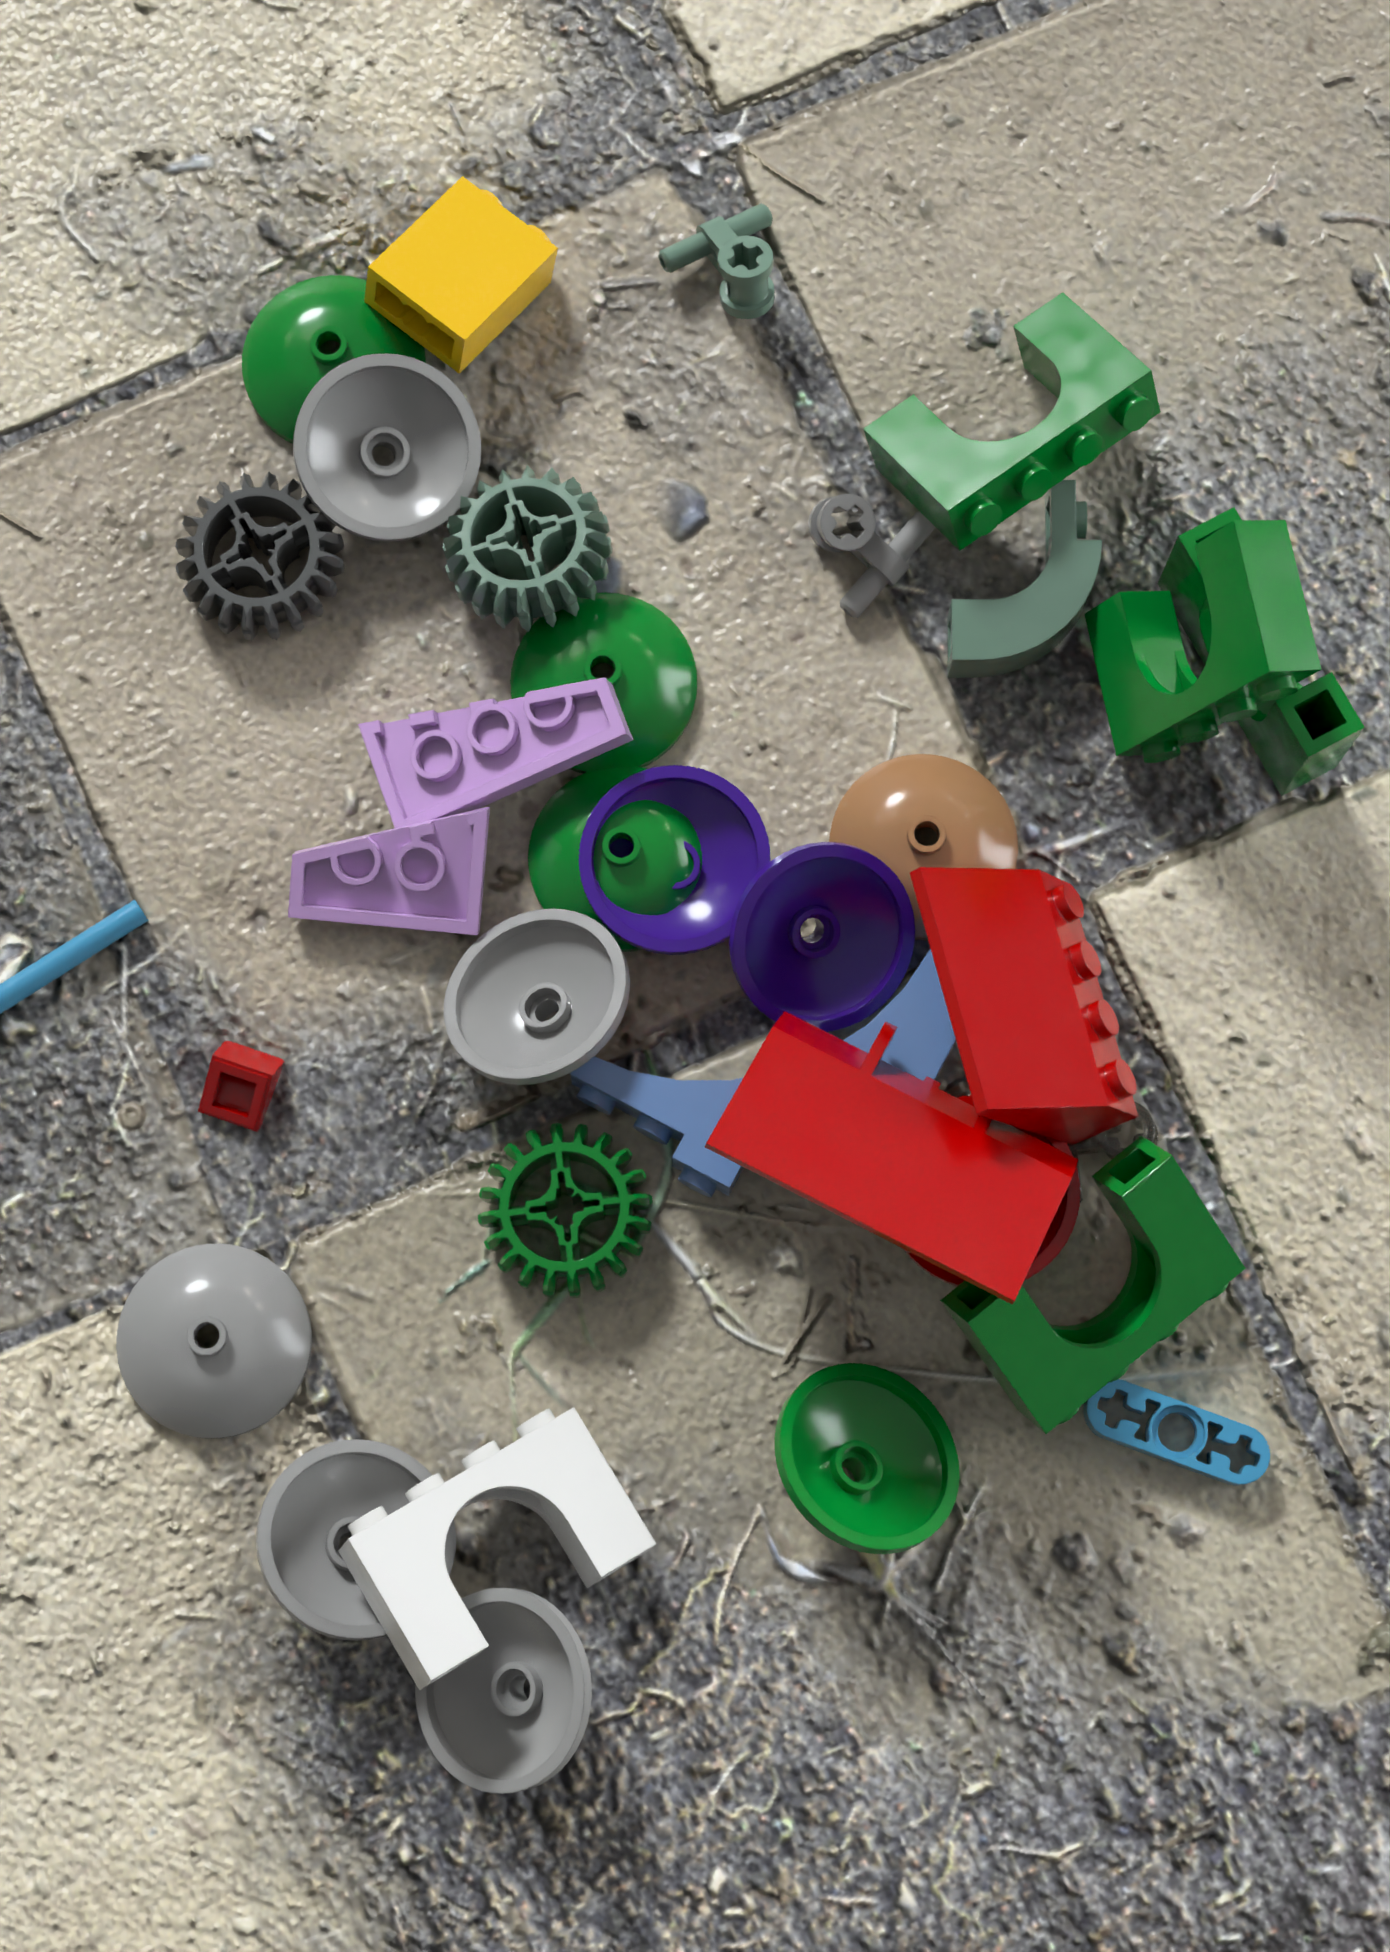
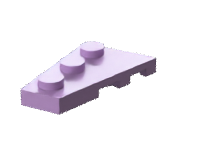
M490 806L296 851L292 854L288 917L478 935L481 925Z

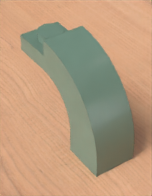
M1062 480L1047 491L1045 497V568L1029 587L1015 595L1000 599L951 600L947 616L948 678L990 677L1021 669L1042 658L1060 644L1079 620L1098 573L1102 540H1077L1086 538L1088 516L1086 501H1076V480Z

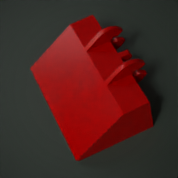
M784 1011L771 1028L706 1142L705 1148L1013 1305L1072 1180L1079 1160L1011 1125L976 1114L974 1106L940 1090V1082L928 1076L922 1081L881 1060L898 1027L885 1022L870 1051L867 1053Z

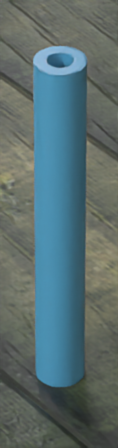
M134 899L1 983L0 1014L149 921L136 900Z

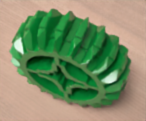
M553 1123L550 1128L553 1143L542 1146L539 1134L534 1129L526 1132V1139L532 1150L524 1156L518 1147L512 1143H509L504 1148L506 1156L514 1164L510 1171L500 1164L492 1163L488 1168L489 1175L503 1185L501 1189L483 1187L480 1189L479 1197L486 1203L498 1205V1209L479 1214L478 1222L481 1227H500L501 1231L490 1235L484 1241V1244L489 1252L509 1247L510 1251L498 1263V1267L503 1273L512 1271L519 1263L525 1265L518 1280L522 1288L528 1289L539 1273L545 1276L542 1285L544 1296L552 1298L557 1290L558 1279H567V1289L570 1297L579 1298L581 1296V1287L578 1278L590 1275L592 1286L597 1292L605 1290L606 1285L604 1277L599 1271L600 1269L608 1265L614 1275L619 1278H623L627 1274L624 1262L617 1257L621 1250L632 1257H641L643 1247L637 1241L629 1238L630 1232L648 1234L651 1232L652 1223L646 1218L633 1216V1211L646 1210L652 1207L653 1200L650 1194H631L630 1190L641 1186L646 1181V1174L643 1169H639L623 1175L621 1171L633 1158L632 1152L628 1148L619 1150L611 1159L606 1156L613 1141L610 1134L602 1133L592 1148L586 1145L588 1141L587 1125L578 1124L574 1133V1142H564L562 1125L560 1123ZM570 1161L585 1163L600 1171L611 1182L617 1194L602 1196L601 1192L587 1193L578 1189L573 1183ZM551 1163V1185L547 1193L541 1198L526 1201L525 1205L513 1206L517 1192L523 1182L534 1171ZM562 1180H565L567 1194L572 1196L573 1205L579 1202L584 1205L583 1211L573 1213V1224H570L571 1241L569 1242L566 1241L564 1226L559 1225L558 1216L551 1220L547 1216L548 1210L558 1208L559 1197H562L560 1186ZM619 1215L616 1228L609 1240L598 1251L581 1259L580 1235L584 1228L592 1222L605 1220V1216ZM530 1225V1228H546L552 1231L558 1237L561 1262L548 1260L529 1250L516 1235L514 1227Z

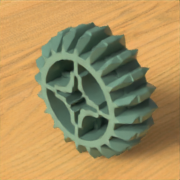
M527 465L522 473V478L512 480L511 476L502 469L499 476L500 484L491 487L479 480L477 487L479 498L474 499L461 496V515L448 516L447 528L450 536L443 538V551L447 559L445 569L449 581L455 585L459 599L464 604L472 603L475 614L481 620L493 613L496 623L504 629L514 617H518L521 627L529 632L534 618L544 617L545 622L554 628L557 618L555 612L564 609L576 617L579 610L577 597L595 601V594L597 593L595 581L607 580L609 570L606 560L611 558L613 552L611 539L608 537V532L610 531L606 515H603L602 511H600L598 501L592 495V492L583 494L580 483L574 477L561 483L559 474L551 467L541 479H536L534 470ZM522 535L527 537L529 546L532 548L535 558L533 562L529 561L526 550L523 547ZM562 563V564L559 565L556 569H554L553 571H551L556 565Z

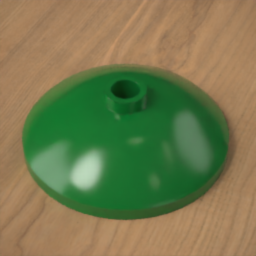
M328 275L298 282L272 298L258 313L247 333L242 352V375L250 402L262 421L278 436L292 444L296 421L306 397L322 377L340 364L365 355L385 353L404 355L426 363L425 348L364 302L366 280L344 275ZM327 341H336L340 344L339 350L330 355L321 353L319 348Z
M609 592L596 593L595 601L577 597L579 605L577 616L571 615L564 609L555 612L557 618L554 628L545 622L544 617H539L531 626L529 632H526L514 656L510 678L512 699L525 697L529 691L596 679L591 674L593 667L599 663H607L615 670L614 674L607 680L613 685L633 738L628 743L569 769L584 774L589 771L637 766L643 768L668 752L679 740L689 724L697 698L695 660L686 638L676 624L662 611L641 599Z
M638 766L589 771L566 783L542 808L532 829L528 848L530 880L543 909L575 911L596 920L611 933L622 952L643 949L637 948L613 934L596 916L587 900L581 883L579 847L584 827L594 807L619 782L647 769ZM652 800L630 802L610 815L602 826L596 840L594 871L602 891L612 903L624 910L637 914L662 915L675 909L691 894L698 882L700 873L697 880L689 887L672 889L675 883L687 879L694 868L693 858L684 848V841L696 849L700 858L701 873V845L689 819L676 809ZM617 839H626L633 844L634 849L627 857L619 858L610 852V845Z
M862 1363L837 1364L810 1375L796 1387L784 1403L777 1420L774 1437L775 1458L779 1475L786 1492L798 1511L823 1535L842 1546L859 1552L893 1554L909 1550L924 1542L947 1520L955 1504L959 1489L960 1470L956 1446L951 1432L937 1408L909 1381L893 1372L873 1365ZM842 1467L848 1469L853 1474L854 1481L845 1474Z

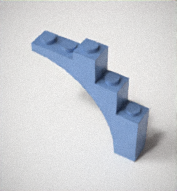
M931 949L905 988L869 1024L843 1040L868 1053L885 1022L898 1027L881 1060L922 1081L925 1080L926 1076L936 1080L956 1042ZM595 1056L570 1073L572 1084L580 1088L577 1098L582 1102L608 1115L611 1114L614 1107L637 1118L633 1125L637 1131L659 1143L667 1145L671 1137L680 1141L672 1156V1166L682 1171L678 1177L681 1183L707 1197H712L715 1190L728 1196L730 1195L744 1167L705 1148V1145L743 1078L734 1080H676L630 1071Z

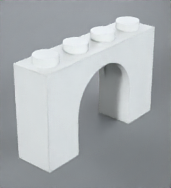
M574 1407L556 1418L550 1408L542 1411L516 1428L521 1437L517 1441L501 1450L495 1440L487 1443L461 1460L466 1469L462 1473L444 1482L439 1473L434 1474L405 1493L410 1502L390 1515H387L383 1506H380L348 1526L352 1537L347 1539L338 1552L419 1690L476 1657L489 1646L449 1577L445 1562L447 1532L453 1518L463 1508L473 1503L490 1499L509 1500L530 1508L549 1525L586 1588L591 1587L634 1561L656 1545L655 1540Z

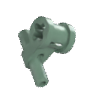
M760 203L726 220L721 216L711 219L697 226L696 234L660 250L658 255L659 262L666 272L672 273L707 256L724 278L720 285V302L723 309L731 316L740 319L760 317L771 309L775 300L774 284L769 277L773 270V252L767 242L750 235L772 225L773 217L771 211L766 205Z

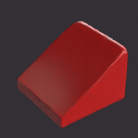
M224 1041L212 1055L198 1112L258 1132L279 1080L284 1060L232 1041Z

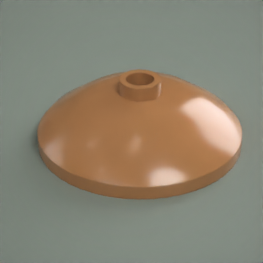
M931 754L897 757L885 761L863 774L848 789L840 801L832 821L829 842L844 843L867 851L880 859L897 875L909 896L913 908L915 940L926 941L928 938L909 872L919 867L1016 869L1018 857V838L1015 822L1006 801L997 788L972 767L948 757ZM928 827L936 832L938 841L931 846H924L917 842L914 833L920 828Z

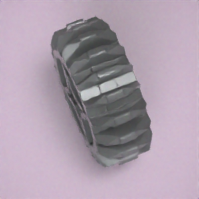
M268 472L263 479L262 486L254 487L251 476L243 473L240 477L242 489L232 493L229 485L219 481L217 491L221 499L216 503L209 498L199 496L197 505L203 514V518L184 516L182 524L191 536L176 539V550L179 555L185 557V559L177 563L176 572L180 579L189 581L183 588V592L189 602L200 601L197 610L205 621L219 616L218 626L226 634L232 632L241 622L242 633L245 639L251 641L256 637L259 625H265L270 638L277 640L281 634L279 623L289 620L291 627L295 631H302L304 624L300 613L305 609L311 615L321 617L324 609L317 595L336 597L338 588L330 577L344 573L345 565L343 559L335 555L344 549V541L341 534L332 532L336 525L315 507L308 495L301 498L302 488L298 481L290 480L279 491L276 475ZM262 516L276 517L292 523V525L287 526L283 522L277 526L263 527L256 524L252 518ZM233 527L236 532L234 545L226 553L220 555V563L212 566L213 555L219 541ZM248 538L253 539L258 550L262 549L266 556H270L268 563L273 576L268 575L263 564H259L254 557H251L253 551ZM310 546L304 570L297 580L288 587L284 580L285 570L289 564L300 558L299 551ZM233 586L237 591L247 586H258L264 589L270 596L249 598L227 591V589Z

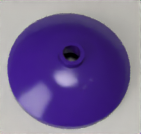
M667 765L646 769L627 777L611 788L591 812L584 827L579 847L581 883L587 900L596 916L613 934L623 941L645 951L667 955H684L700 952L729 939L732 918L741 895L754 876L771 862L769 839L764 823L756 808L745 794L732 783L715 773L682 765ZM639 800L660 802L682 813L694 827L701 845L702 868L700 873L699 855L691 844L684 841V848L693 858L694 868L687 879L675 883L672 889L687 888L697 880L699 873L700 877L691 894L675 909L662 915H642L616 906L602 891L594 871V848L602 826L614 811L628 803ZM617 839L612 842L609 850L614 856L623 858L632 853L634 846L626 839Z
M817 842L796 847L774 858L765 865L750 881L739 899L732 918L729 938L730 958L734 974L747 998L757 1009L775 1022L786 1011L826 1032L849 1027L877 1011L892 996L903 980L911 961L915 943L913 908L909 896L897 875L885 863L867 851L837 842ZM814 918L816 927L813 933L807 937H801L800 929L802 924L807 919Z

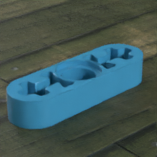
M1117 1379L1107 1383L1084 1403L1083 1414L1085 1422L1089 1429L1098 1437L1233 1486L1245 1485L1259 1479L1268 1468L1270 1462L1269 1445L1265 1437L1258 1430L1127 1381ZM1115 1392L1120 1393L1124 1396L1123 1407L1140 1415L1145 1413V1401L1156 1405V1410L1151 1414L1146 1423L1145 1441L1134 1437V1434L1141 1426L1140 1424L1129 1420H1120L1115 1424L1114 1428L1105 1425L1106 1413L1097 1409L1098 1401H1108L1114 1396ZM1166 1415H1183L1193 1425L1194 1440L1185 1451H1171L1161 1443L1158 1436V1427ZM1208 1424L1218 1428V1432L1212 1438L1214 1442L1231 1446L1237 1443L1239 1437L1247 1441L1246 1452L1255 1456L1253 1466H1241L1237 1473L1229 1470L1230 1459L1214 1451L1207 1452V1464L1196 1460L1197 1455L1203 1450L1207 1442Z

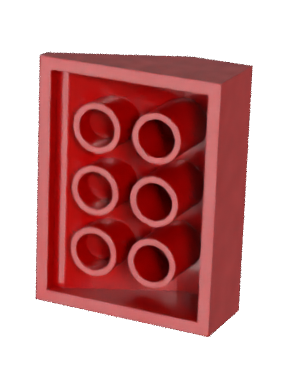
M919 867L909 872L976 1114L1060 1142H1066L1069 1145H1074L1139 1117L1133 1095L1137 1091L1135 1077L1128 1064L1121 1058L1115 1038V1035L1119 1032L1118 1020L1112 1007L1104 1000L1097 978L1101 974V963L1092 945L1086 941L1080 918L1084 916V907L1076 889L1070 883L1039 869Z

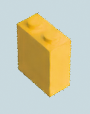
M462 176L368 266L364 302L460 374L551 283L558 247L551 243L542 230L533 225H527L504 208L494 194L484 189L480 190Z

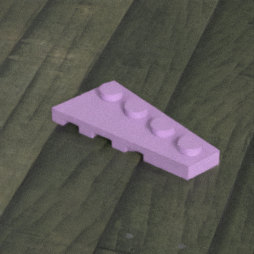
M605 677L529 691L525 697L499 702L492 698L469 703L470 707L441 713L429 710L408 714L409 719L388 723L376 720L358 724L394 828L480 809L633 740L613 685Z

